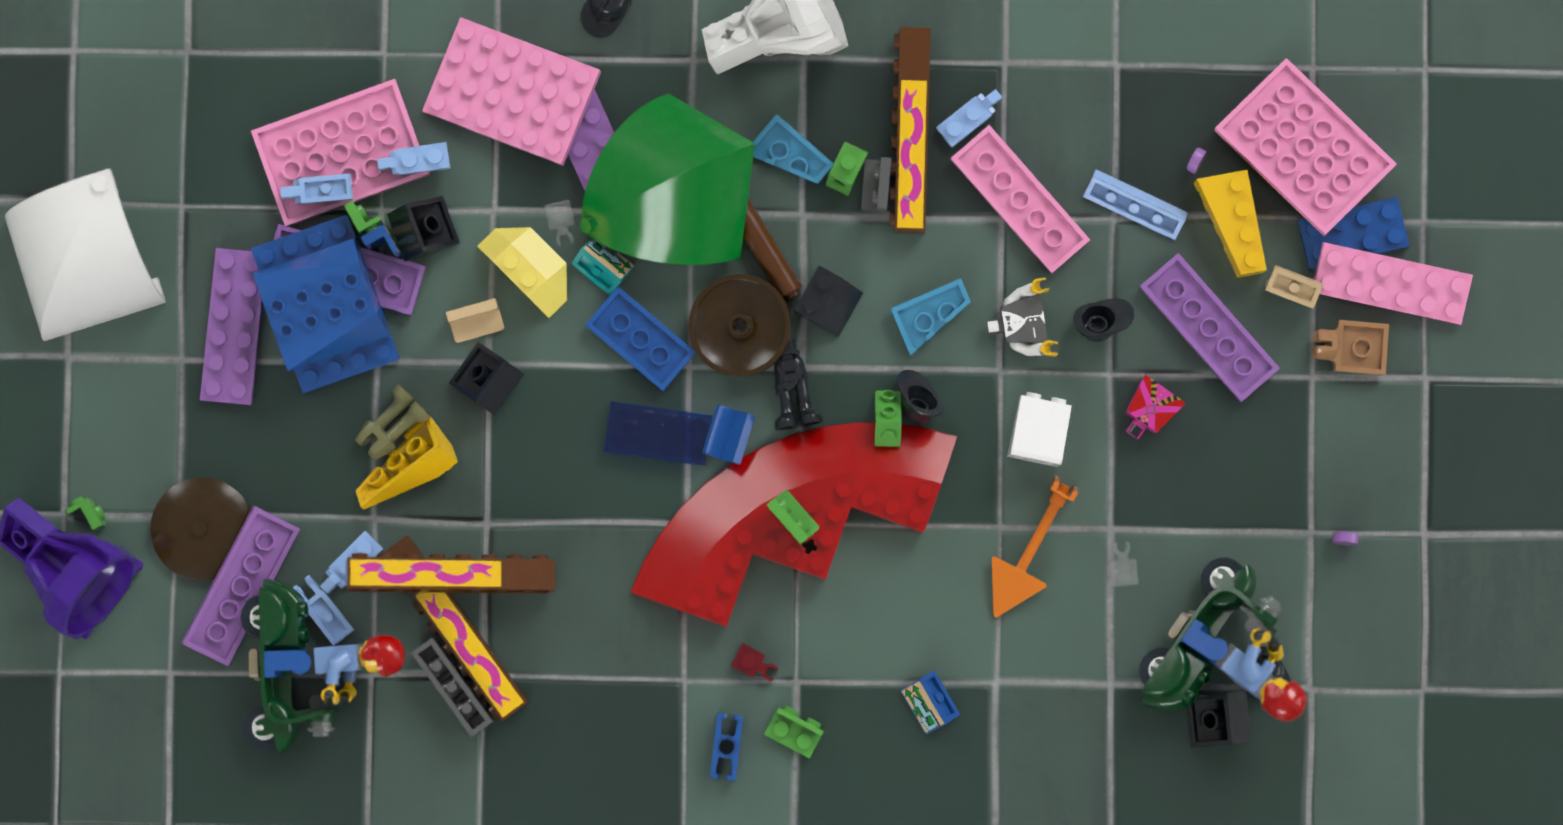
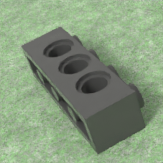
M436 638L429 639L411 652L471 737L495 721Z

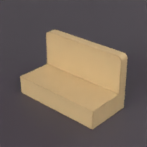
M1277 265L1274 266L1269 280L1265 283L1266 291L1314 309L1323 287L1321 282Z
M495 298L446 312L456 343L486 336L505 329L498 302Z

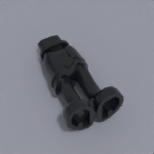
M789 340L785 352L774 364V389H776V396L779 394L781 415L775 420V430L798 428L791 397V391L794 388L798 402L800 426L807 427L823 422L821 413L814 411L810 403L807 389V371L804 361L800 356V351L796 350L795 340Z

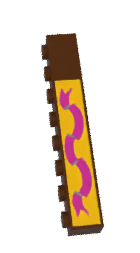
M900 27L899 34H894V49H899V59H894L893 75H898V85L893 84V100H897V110H892V125H897L896 135L891 137V150H896V160H891L890 172L891 176H895V186H890V201H895L894 211L889 212V226L894 227V233H925L931 28Z
M405 536L383 552L394 554V558H404V554L410 553L419 554V558H425L410 536ZM410 593L415 599L412 602L415 609L420 615L426 614L430 620L427 623L428 627L435 636L441 635L445 641L442 644L443 648L450 657L455 655L460 663L457 667L465 678L468 676L472 678L475 683L472 688L480 698L485 697L490 703L487 708L495 719L500 717L504 721L529 703L451 593Z
M353 553L352 557H347L345 561V592L552 594L555 591V559H548L547 555H534L532 559H522V555H507V559H497V555L494 554L481 555V558H471L470 554H458L456 558H445V554H431L430 558H419V554L410 553L404 554V558H394V554L381 553L378 554V557H367L366 553Z

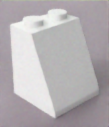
M1026 392V396L1021 395L1019 397L1007 457L1054 467L1060 466L1072 407L1071 405H1066L1067 400L1052 397L1051 401L1042 400L1040 394Z

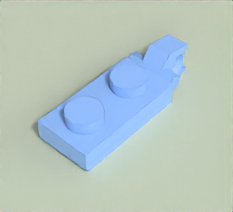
M996 89L986 97L982 93L977 97L975 96L938 125L936 130L949 146L953 148L991 118L992 114L996 111L992 106L1000 101L1002 96Z
M447 142L395 149L396 151H390V157L377 159L378 170H392L393 175L399 174L400 176L450 168Z
M351 174L299 178V180H293L294 186L280 187L281 198L295 199V204L304 205L353 200Z
M364 531L329 566V569L325 572L329 577L320 587L328 594L337 585L343 589L345 587V561L347 557H352L353 553H366L367 557H377L384 548L367 531Z

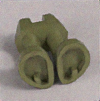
M399 383L392 389L394 400L391 405L374 421L367 420L355 438V441L361 447L367 445L375 436L379 439L368 451L373 460H377L396 449L397 447L394 442L417 422L424 423L431 418V415ZM409 407L408 412L389 431L386 432L384 429L387 427V425L392 420H394L402 411Z

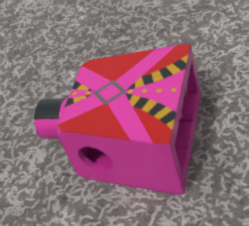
M1144 375L1125 412L1134 419L1126 432L1137 440L1145 429L1154 434L1157 433L1185 405V402L1149 376Z

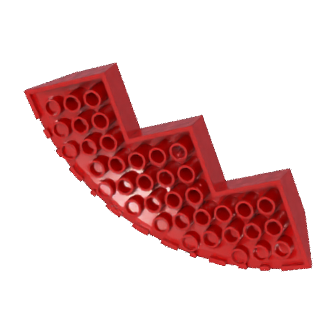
M857 422L824 426L792 434L762 446L742 457L740 465L732 463L706 482L681 506L660 533L645 558L631 593L727 627L752 555L826 580L851 508L924 533L957 436L925 427L901 424L900 447L875 446V422ZM784 490L790 492L819 526V529L805 541V543H808L809 540H813L814 546L817 547V550L811 551L810 554L805 553L806 548L802 547V544L800 545L767 507V504Z

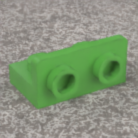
M351 201L344 205L361 237L384 225L380 216L369 220L361 204L356 207L354 201Z
M784 490L767 504V507L800 545L819 529L818 524L788 490Z
M787 705L783 709L778 707L764 735L810 759L824 733L820 729L822 724L809 717L806 721L797 717L799 712Z

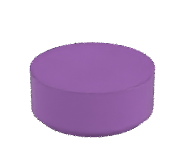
M1199 147L1196 148L1187 165V170L1196 174L1207 151Z
M1345 531L1334 532L1332 543L1355 546L1358 545L1359 535Z

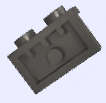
M881 157V160H865L861 201L862 210L887 211L891 158Z

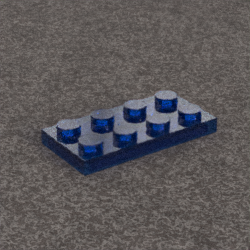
M611 401L604 452L706 466L707 454H704L702 451L713 415Z

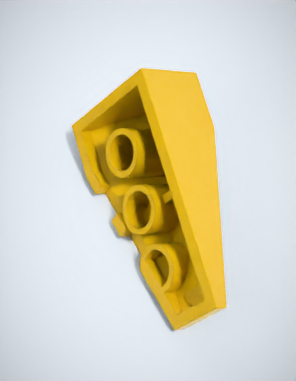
M432 417L424 423L417 422L403 435L406 439L397 450L394 449L387 455L390 457L384 465L376 467L357 488L356 494L362 509H367L438 478L458 463L452 444Z

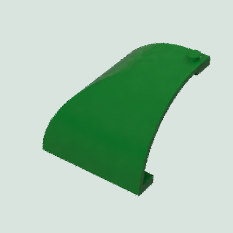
M669 93L648 102L628 117L611 136L600 153L586 186L580 231L615 251L654 262L704 265L740 258L755 143Z

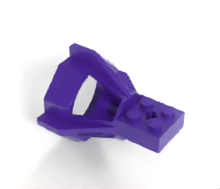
M20 498L4 507L0 523V545L25 565L23 571L27 574L44 605L43 615L46 622L62 635L74 639L80 637L84 639L89 638L93 628L108 617L128 591L133 576L142 570L143 563L122 546L98 540L92 534L65 533L59 530ZM98 575V577H97L96 580L93 582V584L89 587V589L79 598V596L82 594V592L85 590V588H86V587L91 583V581Z

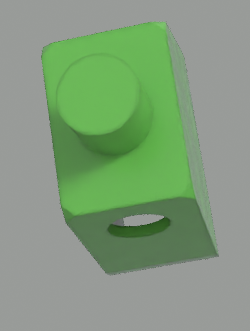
M844 142L828 175L826 186L849 196L869 152Z

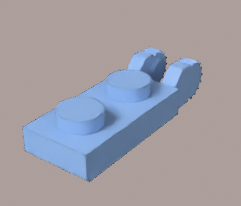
M308 575L304 579L316 595L308 599L301 587L295 585L293 588L308 603V614L332 645L335 646L355 629L323 589L321 590L315 580Z

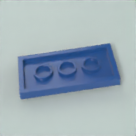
M1398 197L1354 207L1325 236L1305 218L1297 221L1309 270L1317 268L1322 242L1375 254L1409 247Z
M619 286L585 324L587 328L662 391L668 387L696 354L691 347Z

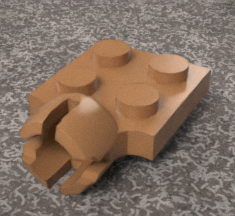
M1337 320L1334 330L1319 329L1314 332L1312 342L1325 343V346L1317 345L1312 347V355L1315 359L1330 360L1333 363V371L1384 376L1386 375L1389 324Z

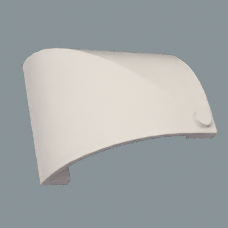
M111 169L96 172L45 190L20 202L5 214L8 230L40 334L44 341L166 303L159 278L151 279L137 249L119 199V193Z

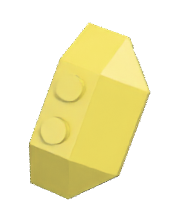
M531 227L495 228L477 246L548 318L567 301V263Z

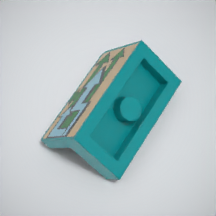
M593 238L580 249L571 263L609 296L635 267L621 253L606 247Z

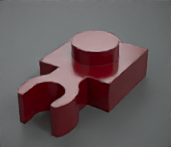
M744 643L731 664L732 667L753 678L758 671L768 681L773 679L766 675V670L774 668L778 671L776 665L762 662L765 657L764 654Z

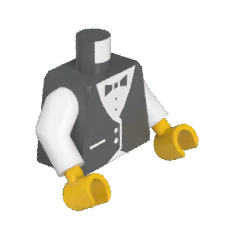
M1037 278L1032 283L1017 288L1004 299L1003 306L1000 307L1001 318L987 320L988 334L1003 333L1005 344H1010L1012 350L1026 356L1048 355L1055 357L1058 353L1051 352L1050 347L1052 344H1058V342L1048 340L1040 294L1048 292L1049 288L1041 289L1040 282L1046 280V278Z

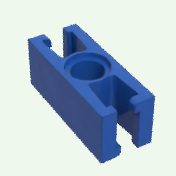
M717 713L710 778H720L721 773H716L718 758L732 759V774L726 775V780L736 781L743 716L733 715V719L738 720L734 736L722 735V718L727 719V714ZM724 739H729L734 744V750L729 754H724L719 749V744Z

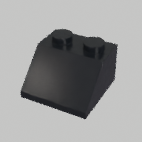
M443 196L406 203L387 214L404 262L426 257L460 243Z
M819 265L796 305L794 313L839 337L863 292L840 276Z
M478 342L449 384L495 415L512 390L517 386L524 373Z
M1246 691L1198 695L1196 701L1192 705H1188L1192 748L1252 742Z

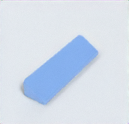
M1095 170L1083 195L1084 198L1173 240H1176L1188 214L1182 209L1099 170Z

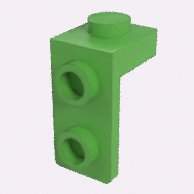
M892 390L875 391V446L900 447L902 424L901 392Z

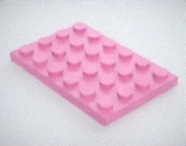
M460 17L422 111L563 166L601 71Z
M1287 58L1214 129L1222 139L1323 236L1338 224L1397 165Z
M396 79L251 131L284 225L287 227L344 207L345 204L351 201L355 203L430 175L429 172L400 176L399 174L393 175L392 170H378L377 159L390 157V151L420 146ZM351 174L353 200L302 205L295 204V199L281 198L280 187L294 186L293 180H299V178Z

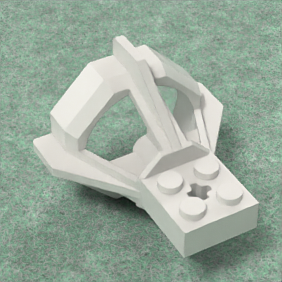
M752 0L744 10L733 13L731 16L702 29L708 61L717 75L761 54L765 56L780 53L831 55L848 47L843 22L833 0Z

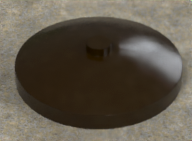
M747 274L728 275L713 281L698 295L689 316L690 340L698 356L710 368L732 377L753 376L769 369L783 355L791 336L790 311L782 295L770 283L759 277Z
M207 477L184 480L170 488L161 497L154 509L150 529L154 549L161 561L178 575L196 580L215 579L251 508L238 490L221 480Z

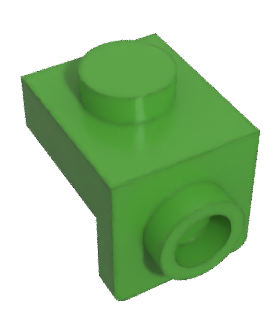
M81 496L69 503L70 507L65 510L66 514L71 516L82 510L92 530L98 531L107 526L104 522L106 515L100 505L96 506L91 498L84 499Z

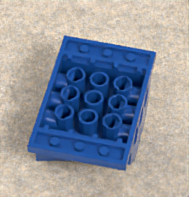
M349 214L251 248L259 270L252 274L287 371L295 370L302 393L400 359Z

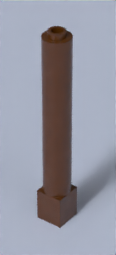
M748 198L743 238L772 286L776 288L783 298L790 301L801 294L799 289L802 285Z

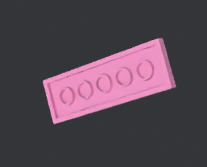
M990 125L950 159L1051 274L1090 241L1088 236Z
M1322 242L1314 280L1323 283L1321 295L1461 325L1473 275Z

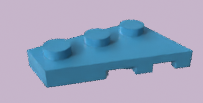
M778 114L774 116L753 141L755 143L753 157L817 184L832 169L834 164Z
M961 278L890 308L910 356L971 302Z

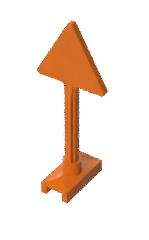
M1055 476L1050 484V490L1053 491L1049 499L1051 503L1018 564L1013 566L996 556H992L994 617H999L1047 587L1045 582L1028 574L1026 570L1059 508H1063L1067 500L1074 502L1078 494V487L1073 485L1070 490V487L1066 484H1060V478Z

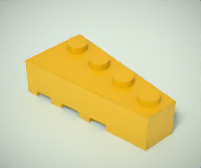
M1248 170L1196 179L1194 182L1196 190L1199 192L1203 205L1209 213L1215 231L1222 241L1224 250L1237 278L1264 273L1267 269Z

